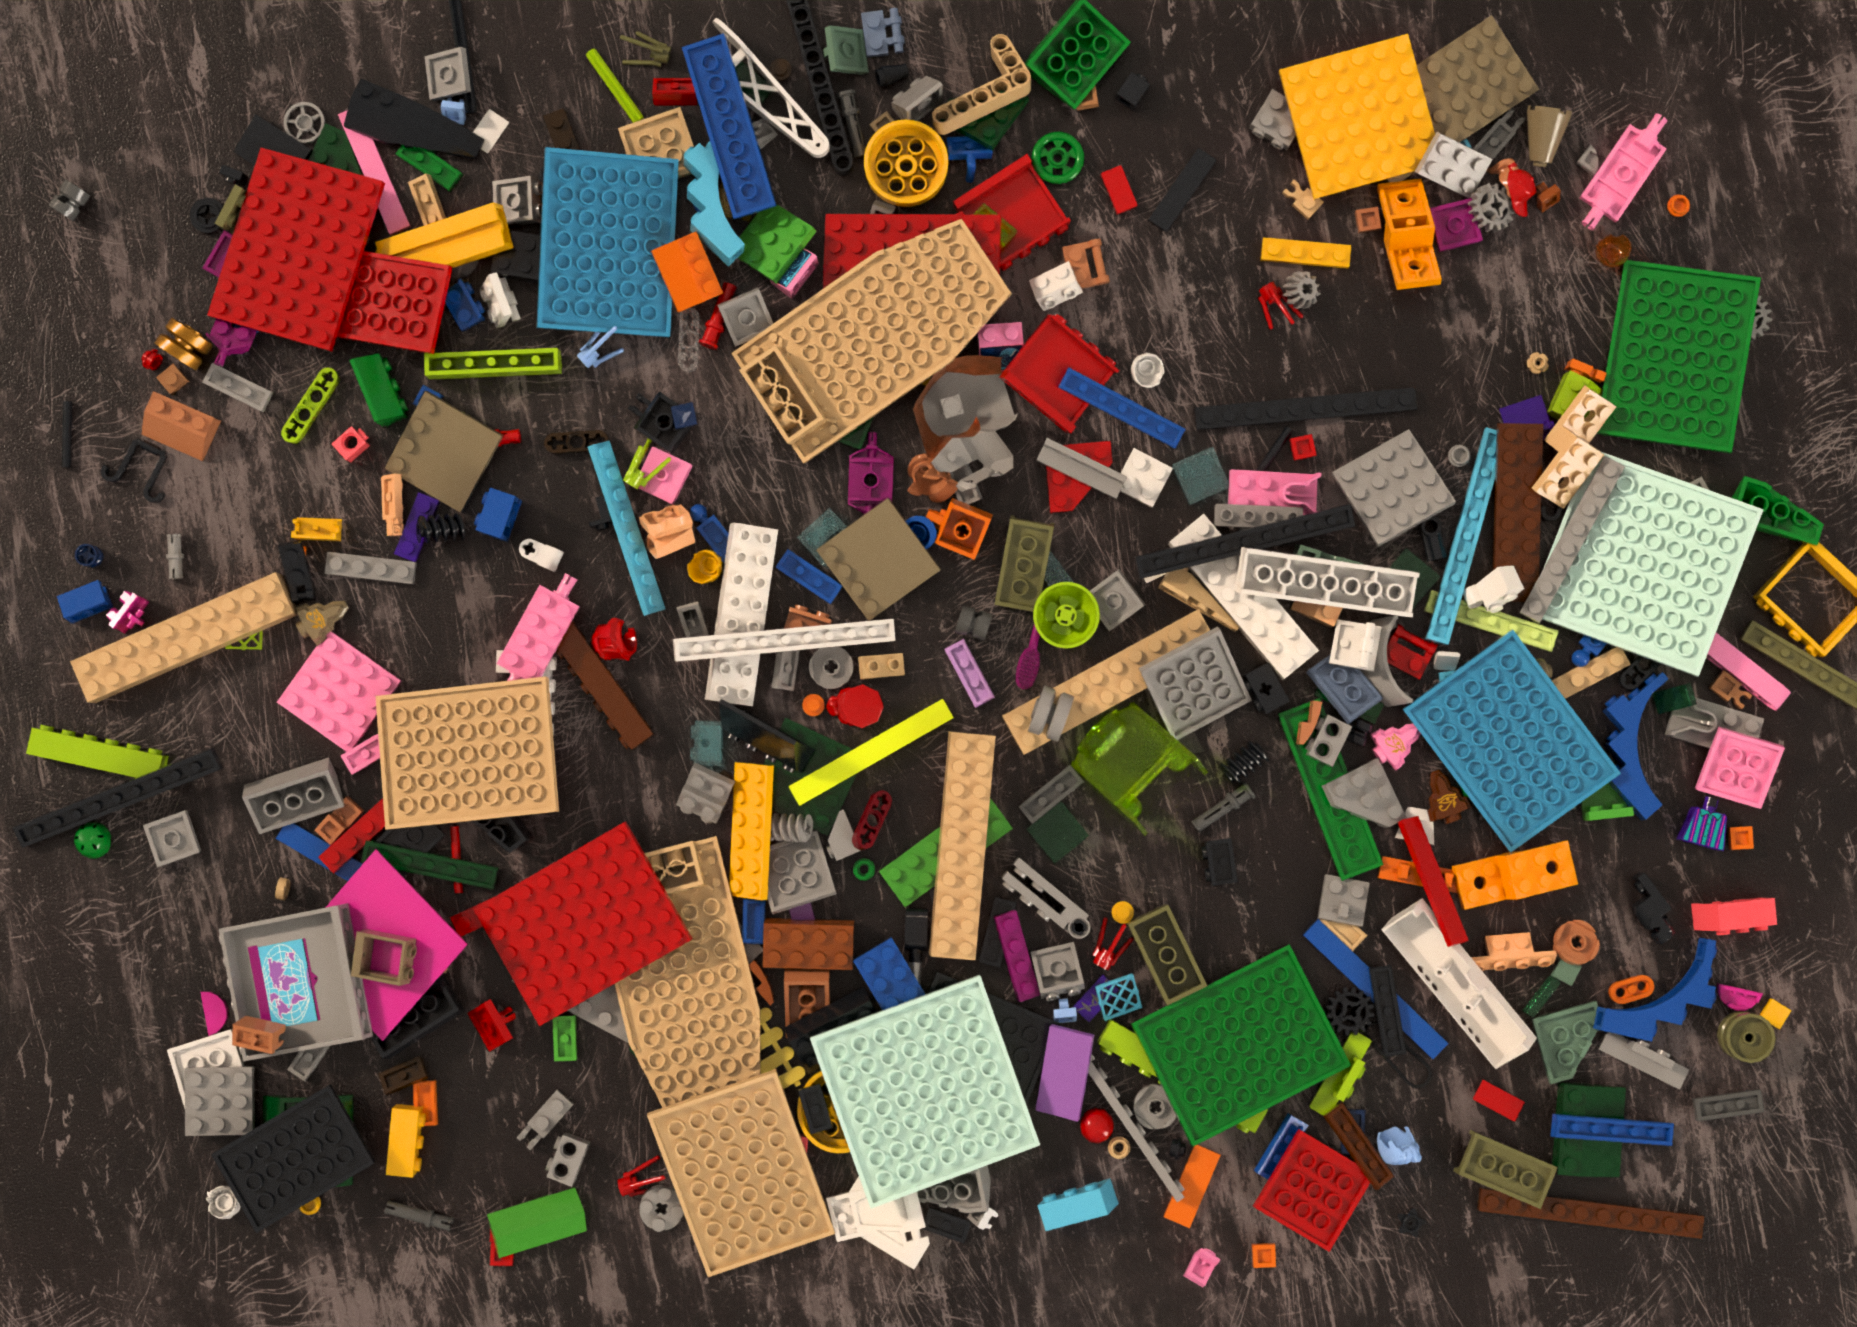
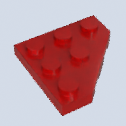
M1111 441L1063 445L1108 468L1113 463ZM1046 466L1050 513L1072 512L1090 491L1091 487Z

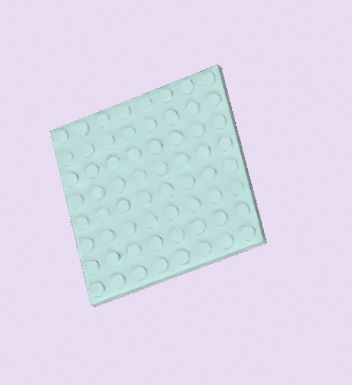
M1603 453L1602 459L1570 500L1547 561L1604 457L1606 456L1624 465L1625 468L1542 620L1699 677L1764 509Z
M980 975L810 1037L870 1209L1040 1146Z

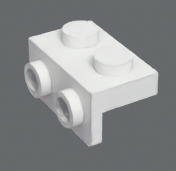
M1069 261L1029 280L1035 299L1043 311L1054 308L1056 305L1083 293Z

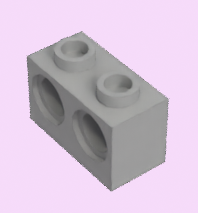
M1325 715L1324 718L1320 717L1314 728L1317 730L1314 738L1310 737L1305 746L1307 750L1306 756L1329 767H1333L1352 726L1330 715ZM1330 723L1334 724L1337 728L1334 736L1328 735L1326 731ZM1320 743L1327 747V753L1324 756L1318 755L1316 751Z
M567 1132L562 1137L558 1136L553 1148L557 1150L554 1158H549L545 1170L549 1171L547 1178L572 1187L575 1184L591 1141ZM568 1142L573 1143L576 1146V1152L568 1153L565 1149V1144ZM565 1164L568 1168V1173L560 1174L557 1170V1165Z

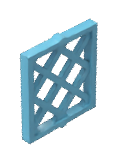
M1132 973L1095 986L1099 1000L1098 1004L1105 1021L1142 1008L1139 990ZM1126 980L1123 985H1121V984L1118 983V982H1121V981ZM1130 980L1132 981L1133 989L1126 987ZM1111 985V987H1110L1109 990H1107V989L1104 988V987H1107V986ZM1115 985L1121 987L1118 995L1112 992ZM1101 990L1107 993L1104 1000L1100 996ZM1124 990L1131 992L1127 999L1121 997ZM1134 994L1137 998L1136 1004L1130 1001ZM1110 995L1116 997L1113 1005L1106 1002ZM1119 999L1125 1002L1122 1009L1116 1007ZM1128 1004L1133 1006L1131 1008L1126 1009ZM1104 1005L1111 1007L1108 1014L1105 1013ZM1114 1009L1117 1010V1011H1119V1012H1116V1013L1112 1014V1012H1113Z

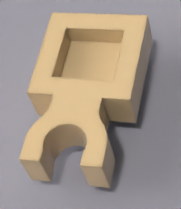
M1294 179L1290 185L1295 188V192L1291 193L1285 189L1282 194L1287 198L1295 200L1292 206L1309 220L1324 202L1320 198L1313 200L1311 190L1307 187L1303 192L1299 183Z

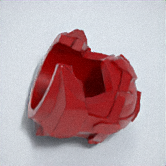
M611 618L607 624L597 625L592 636L591 647L595 653L599 654L601 659L629 661L637 648L635 629L628 628V632L624 634V639H622L621 630L625 623L624 620Z

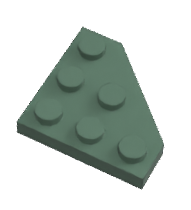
M1597 1001L1530 1018L1549 1084L1574 1077L1579 1063L1585 1057L1595 1034L1599 1031L1593 1029L1598 1006Z

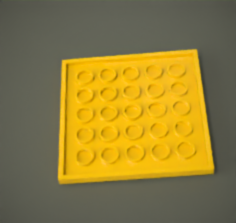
M1408 34L1279 70L1313 200L1416 170L1435 136Z

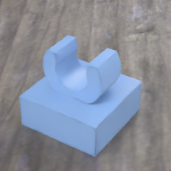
M448 98L447 101L442 100L441 114L460 125H464L466 114L463 99H460V102H453L452 98Z
M1068 998L1059 999V1009L1053 1010L1054 1021L1059 1023L1077 1021L1076 1007L1069 1008Z

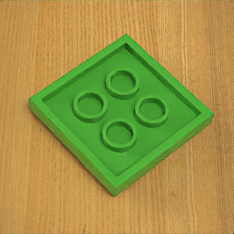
M777 205L758 212L739 238L745 246L744 252L737 259L777 284L817 231L808 223Z

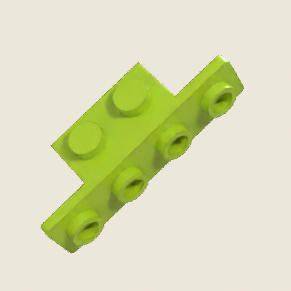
M1350 1032L1342 1048L1351 1066L1323 1080L1309 1105L1311 1109L1321 1115H1325L1336 1106L1339 1100L1344 1102L1345 1098H1350L1354 1091L1353 1084L1365 1072V1062L1362 1061V1058L1372 1042L1371 1039L1360 1033L1353 1036L1352 1032Z

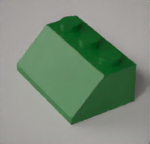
M378 353L349 360L374 422L384 428L408 418L406 411L409 410L404 398L400 399L397 391L400 390L396 378L392 379L389 371L392 370V367L387 357L383 358Z

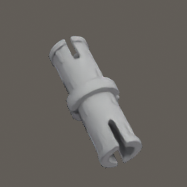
M167 534L168 554H166V559L169 563V579H183L182 559H184V554H182L181 534Z

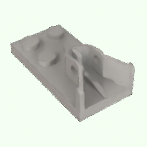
M1686 692L1676 693L1664 735L1710 749L1718 726L1759 738L1764 718L1692 697Z

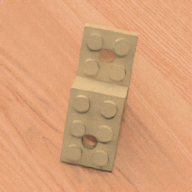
M1584 385L1544 439L1558 453L1533 485L1532 489L1563 509L1566 507L1604 456L1590 442L1616 408L1614 404ZM1590 411L1589 415L1584 418L1585 413ZM1564 477V480L1558 484L1559 480Z

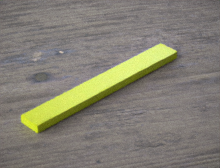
M941 699L788 786L800 806L954 717L944 700Z

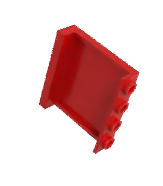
M1028 154L953 201V207L957 213L963 211L965 215L1002 216L1000 269L1002 271L1010 268L1013 265L1012 261L1018 257L1023 259L1032 253L1031 249L1038 245L1040 248L1050 241L1049 237L1057 234L1059 236L1067 231L1071 221L1069 217L1065 216L1040 176L1036 173Z
M1047 314L999 378L1065 433H1072L1076 428L1075 422L1089 404L1058 388L1067 368L1069 367L1103 386L1113 373H1118L1120 370L1115 367L1116 362L1110 357H1103L1098 353L1100 349L1091 342H1085L1082 339L1083 335L1075 328L1071 330L1066 326L1067 321L1058 314Z

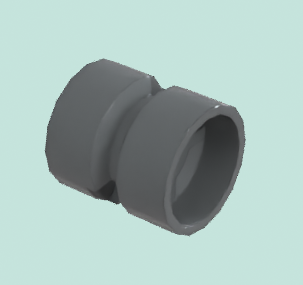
M65 179L59 188L60 194L54 195L48 205L74 221L80 213L79 206H84L90 195Z
M963 605L955 632L966 636L971 633L973 638L985 641L993 614L982 610L977 613L975 608Z

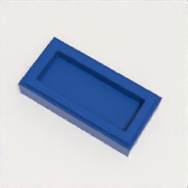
M743 899L741 934L744 944L763 945L766 900Z

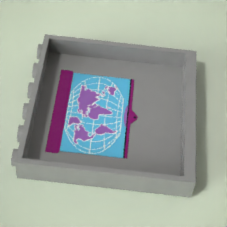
M348 903L219 929V942L222 945L224 956L223 964L226 967L228 977L227 986L230 989L231 1007L234 1011L236 1022L244 1016H250L286 1024V1030L279 1036V1039L284 1040V1043L275 1050V1053L269 1054L239 1047L243 1061L373 1037L363 979L351 976L355 937Z

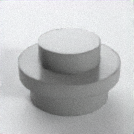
M1455 445L1448 452V460L1455 467L1465 466L1470 460V451L1463 445Z

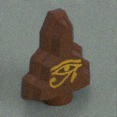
M1440 770L1431 772L1429 785L1432 794L1428 799L1430 808L1427 810L1429 821L1434 822L1443 819L1444 823L1448 824L1462 819L1460 813L1472 807L1468 797L1462 796L1458 788L1451 786L1448 777Z

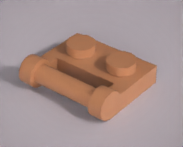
M1093 239L1062 247L1064 262H1070L1077 282L1082 289L1110 282L1109 275H1106L1101 253V239ZM1092 249L1097 278H1091L1085 250Z

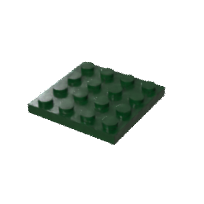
M785 718L780 730L810 746L815 751L802 773L795 770L793 774L782 768V762L776 760L773 763L765 759L764 765H774L772 810L780 814L786 813L788 817L790 814H795L796 819L799 814H803L804 818L809 814L813 819V829L828 836L857 774L800 806L788 786L853 749Z

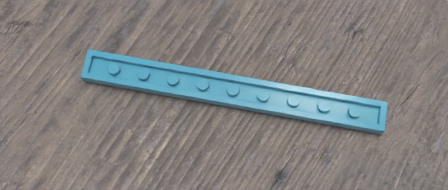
M1487 427L1482 435L1425 638L1426 640L1446 646L1449 645L1495 481L1497 430Z

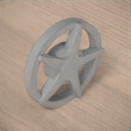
M309 102L294 104L287 110L284 117L286 133L303 144L316 141L326 123L323 112L316 105ZM304 106L316 109L319 114L314 116L306 114ZM300 107L301 114L296 119H289L291 113ZM321 117V127L317 133L313 128L314 122ZM288 123L295 124L299 129L296 137L291 134ZM311 131L315 134L312 138L300 139L304 132Z

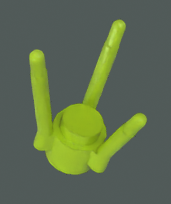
M647 439L644 447L638 446L631 465L623 478V481L637 490L640 485L645 488L647 483L671 461V458L668 457L647 477L643 478L645 473L638 468L651 443L649 439Z

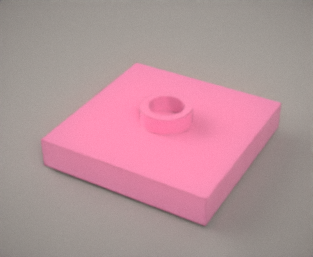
M652 446L641 469L645 473L643 478L647 477L668 457L671 458V461L647 483L645 488L640 485L638 489L674 505L693 465Z

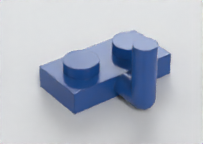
M967 136L946 137L948 160H966L965 180L968 183H972L975 177V159H992V150Z

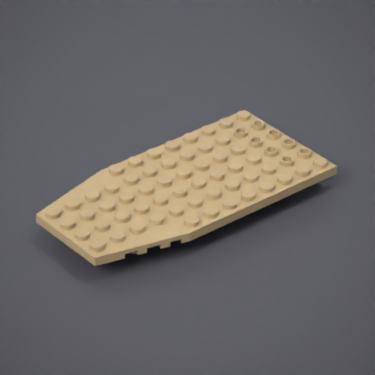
M960 219L936 228L934 231L918 235L908 241L900 242L892 247L875 252L731 354L741 368L739 371L787 444L792 445L801 461L805 464L949 365L1012 293L965 222Z
M717 836L644 853L693 939L615 983L629 1045L632 1051H634L662 1108L761 1074L760 1006ZM701 1015L707 1018V1022L699 1019L698 1016ZM710 1020L718 1023L719 1026L710 1024Z

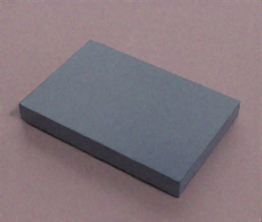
M1330 654L1306 673L1346 723L1350 724L1379 703L1383 697L1360 669L1329 664Z

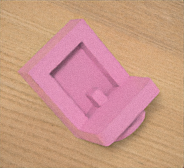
M1201 1248L1194 1253L1183 1276L1203 1288L1206 1286L1214 1267L1219 1264L1220 1259L1216 1257L1213 1251Z

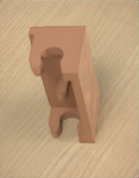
M244 1016L233 1024L232 1045L273 1054L284 1043V1040L279 1039V1036L286 1030V1024Z

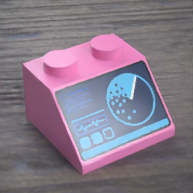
M803 249L776 284L770 280L771 284L793 299L819 265L817 256Z
M1022 322L986 324L977 333L979 355L1002 357L1001 372L1006 369L1023 347Z

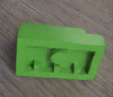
M1609 783L1581 802L1583 821L1634 816L1633 807H1627V804Z

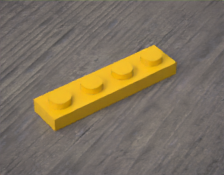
M1263 237L1260 261L1348 269L1350 266L1351 245Z

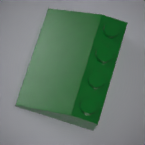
M1075 0L1025 60L1024 64L1029 70L1031 77L1037 83L1075 110L1131 42L1087 0Z

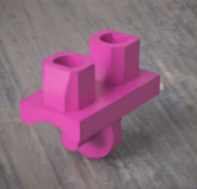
M124 591L120 596V601L124 605L120 610L117 608L110 609L106 616L110 620L108 625L125 634L135 624L143 626L145 622L141 619V616L144 614V608L148 605L149 601L135 593Z

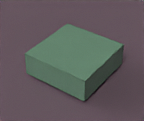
M1559 957L1550 976L1572 986L1582 966L1568 964Z

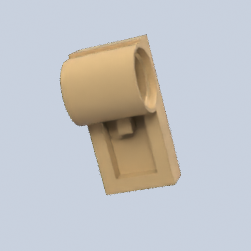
M903 653L858 657L860 680L905 675Z

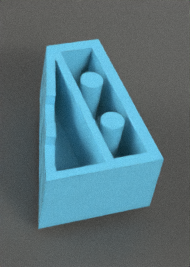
M1109 1178L1087 1184L1078 1189H1068L1063 1194L1057 1196L1056 1193L1046 1195L1037 1206L1045 1231L1108 1215L1119 1203Z

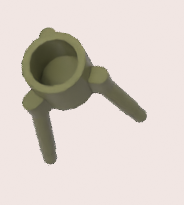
M639 31L636 32V35L653 45L620 35L622 40L651 50L650 57L654 58V60H623L622 64L661 67L662 63H668L671 47L667 46V44L659 42Z

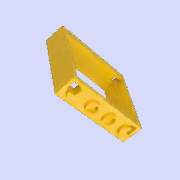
M1819 542L1817 546L1802 543L1756 592L1753 598L1757 601L1756 604L1760 609L1768 611L1773 615L1772 619L1776 624L1781 627L1784 626L1790 631L1788 634L1792 639L1797 642L1800 641L1806 646L1805 650L1813 657H1825L1857 623V606L1819 645L1772 602L1766 594L1806 552L1818 561L1856 598L1857 577Z

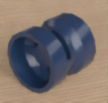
M82 544L75 551V559L80 565L97 567L103 561V552L94 545Z

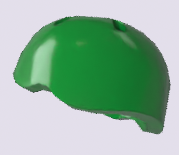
M85 823L76 831L74 837L75 847L79 853L87 858H99L110 849V832L101 823Z

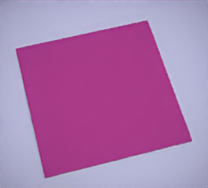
M375 849L325 908L348 903L355 940L357 931L365 929L416 938L417 953L413 959L412 966L414 975L409 984L397 986L363 979L372 1031L383 1041L468 944L385 857ZM374 939L370 970L398 975L402 944Z

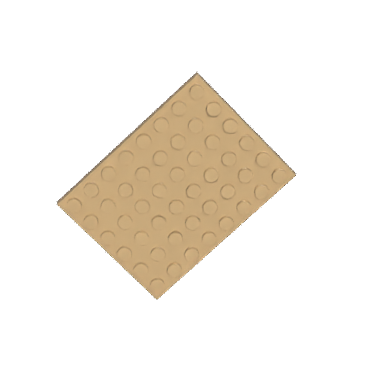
M548 677L375 696L385 830L559 812Z
M776 1069L647 1113L648 1120L708 1277L835 1234L832 1220Z

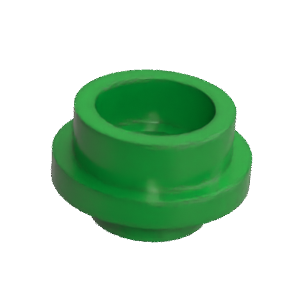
M861 858L855 862L853 873L859 880H869L875 873V865L871 860ZM862 865H866L869 869L865 874L860 872Z

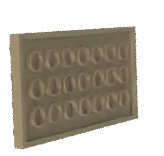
M1492 15L1417 65L1435 134L1439 132L1458 142L1463 141L1540 90ZM1415 171L1386 179V182L1403 181L1415 173Z

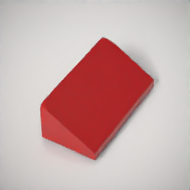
M653 78L652 97L655 106L697 105V96L691 78Z

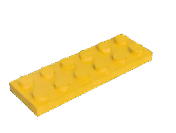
M735 762L729 887L732 896L755 900L768 899L774 765Z

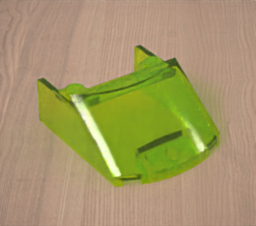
M1132 702L1126 708L1112 711L1092 727L1077 748L1079 752L1075 761H1072L1071 766L1119 814L1146 836L1148 832L1136 819L1142 812V804L1136 797L1166 767L1179 772L1183 771L1191 763L1204 775L1208 771L1192 752Z

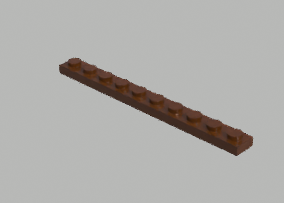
M1480 1188L1477 1208L1481 1212L1702 1239L1704 1216L1698 1214L1546 1196L1541 1209L1488 1188Z

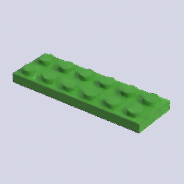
M991 798L986 848L1013 829ZM940 827L879 871L904 907H907L935 886Z

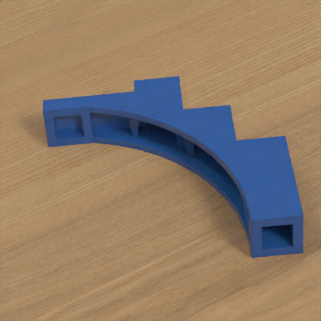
M1663 672L1658 675L1655 673L1650 675L1644 681L1646 685L1639 690L1637 687L1627 695L1629 700L1624 695L1618 698L1614 695L1605 703L1607 707L1602 711L1620 731L1615 730L1606 738L1608 742L1604 745L1621 765V767L1616 765L1621 774L1611 780L1609 784L1628 807H1633L1634 813L1641 821L1646 820L1663 805L1646 782L1640 766L1637 749L1638 728L1646 703L1652 693L1668 680V677Z
M1699 938L1695 960L1688 972L1673 989L1657 1000L1646 1005L1628 1009H1609L1597 1006L1593 1029L1652 1042L1653 1037L1657 1033L1656 1020L1682 1025L1687 1015L1686 1003L1712 1009V1004L1716 1001V987L1708 985V981L1712 977V961L1717 953L1716 941Z

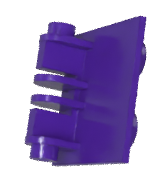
M1541 395L1499 409L1503 423L1543 424V441L1555 426L1554 422L1549 419Z

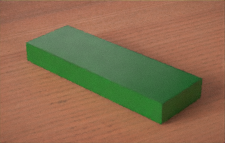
M401 145L395 153L421 173L430 174L434 182L450 193L463 176L460 171L424 148L413 147L412 149Z

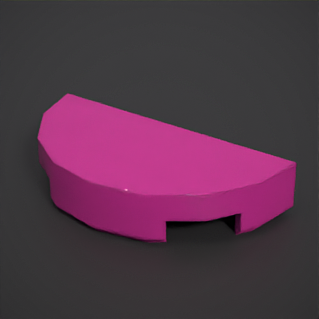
M1717 983V993L1720 1000L1733 1010L1746 1011L1756 1003L1758 1004L1763 993Z
M202 991L200 993L208 1035L210 1036L218 1033L224 1027L228 1020V1007L225 1000L211 991Z

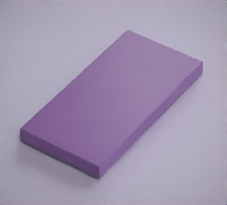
M1054 1024L1050 1025L1036 1111L1077 1122L1080 1120L1095 1035Z

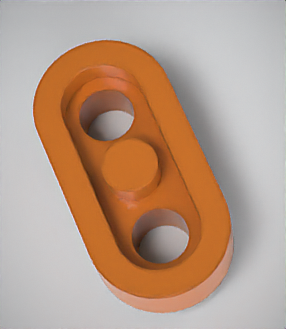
M1636 975L1616 981L1609 987V997L1618 1004L1636 1001L1653 993L1654 982L1646 975ZM1639 982L1644 983V988L1642 990L1638 989ZM1619 988L1623 990V994L1621 996H1617L1616 991Z

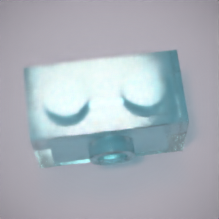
M695 721V725H691V739H694V748H690V761H694V763L702 766H722L723 729L721 721Z

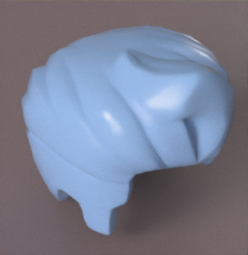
M1407 1126L1404 1127L1406 1132L1398 1127L1378 1132L1377 1146L1386 1164L1403 1165L1421 1161L1420 1147Z

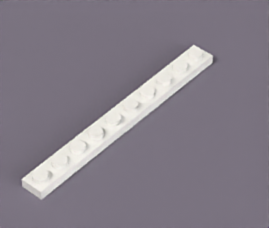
M894 619L673 639L675 661H687L895 641Z

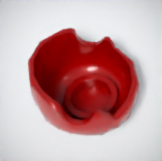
M1093 1108L1088 1110L1080 1121L1081 1134L1090 1143L1099 1144L1107 1141L1114 1129L1112 1116L1105 1109Z

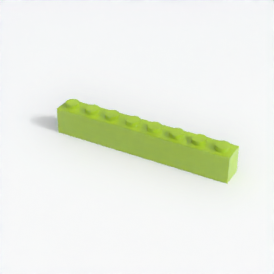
M1110 1019L1097 1041L1101 1045L1100 1050L1110 1056L1112 1053L1119 1055V1061L1130 1067L1133 1063L1140 1067V1073L1149 1078L1151 1075L1157 1077L1135 1032ZM1268 1109L1237 1124L1236 1128L1247 1134L1249 1130L1256 1133Z

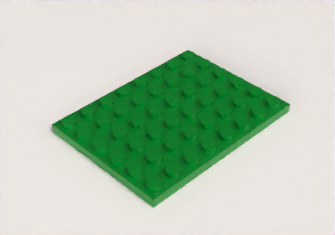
M1625 260L1606 367L1607 374L1602 391V397L1614 404L1616 408L1597 434L1731 454L1761 277Z
M1290 944L1207 985V987L1131 1023L1192 1147L1351 1066Z

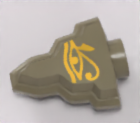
M332 601L326 605L316 603L311 606L305 603L296 607L300 621L296 622V627L303 638L310 637L315 645L319 646L327 639V634L334 630L335 622L344 617L349 607L346 601Z

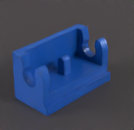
M99 580L57 596L63 618L72 624L113 608L108 591Z

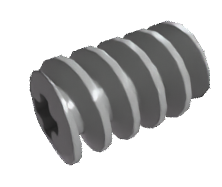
M774 813L771 816L770 841H809L813 831L811 815L807 814L806 818H804L803 814H799L797 819L795 814H790L789 818L786 813H783L781 817L778 813Z

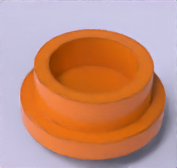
M1674 195L1669 199L1667 209L1671 215L1682 217L1689 211L1690 202L1683 195Z
M810 694L803 700L802 707L807 715L818 716L823 712L825 704L822 697L817 694Z

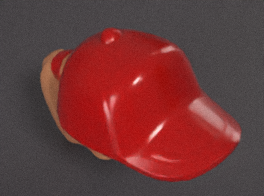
M1511 158L1503 159L1493 167H1488V173L1499 174V181L1505 186L1515 213L1519 216L1527 217V201L1536 193L1534 178L1531 174L1519 169L1516 162Z

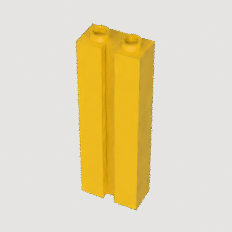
M494 202L375 242L377 247L376 253L444 264L453 268L514 248L503 205Z

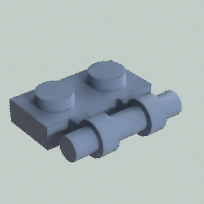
M898 8L889 9L890 17L885 19L883 10L861 13L867 58L888 56V47L894 46L895 53L897 54L904 52L903 44L905 41L904 36L901 35L900 28L902 18L899 16ZM885 27H892L893 37L886 38Z

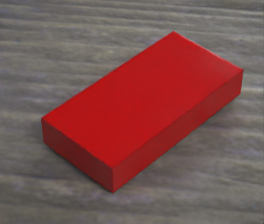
M1121 165L1100 174L1117 215L1138 206Z

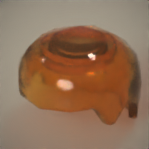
M1609 234L1604 239H1601L1595 248L1597 260L1604 266L1611 268L1624 264L1632 250L1631 241L1623 234L1619 237Z

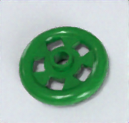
M1051 132L1044 135L1037 141L1032 151V165L1036 173L1049 183L1063 184L1073 180L1080 173L1084 164L1082 146L1076 138L1065 132ZM1053 142L1056 147L1048 152L1045 145ZM1064 142L1072 147L1069 152L1061 147ZM1060 155L1062 160L1056 162L1054 156ZM1047 157L1049 165L1043 167L1040 158ZM1069 158L1075 159L1073 168L1066 166ZM1053 168L1062 169V175H1053Z

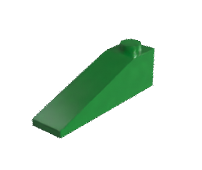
M1747 476L1742 478L1732 498L1764 509L1756 528L1757 531L1815 546L1818 545L1824 526L1822 522L1804 509L1797 507L1789 501L1790 499L1779 494L1766 482Z

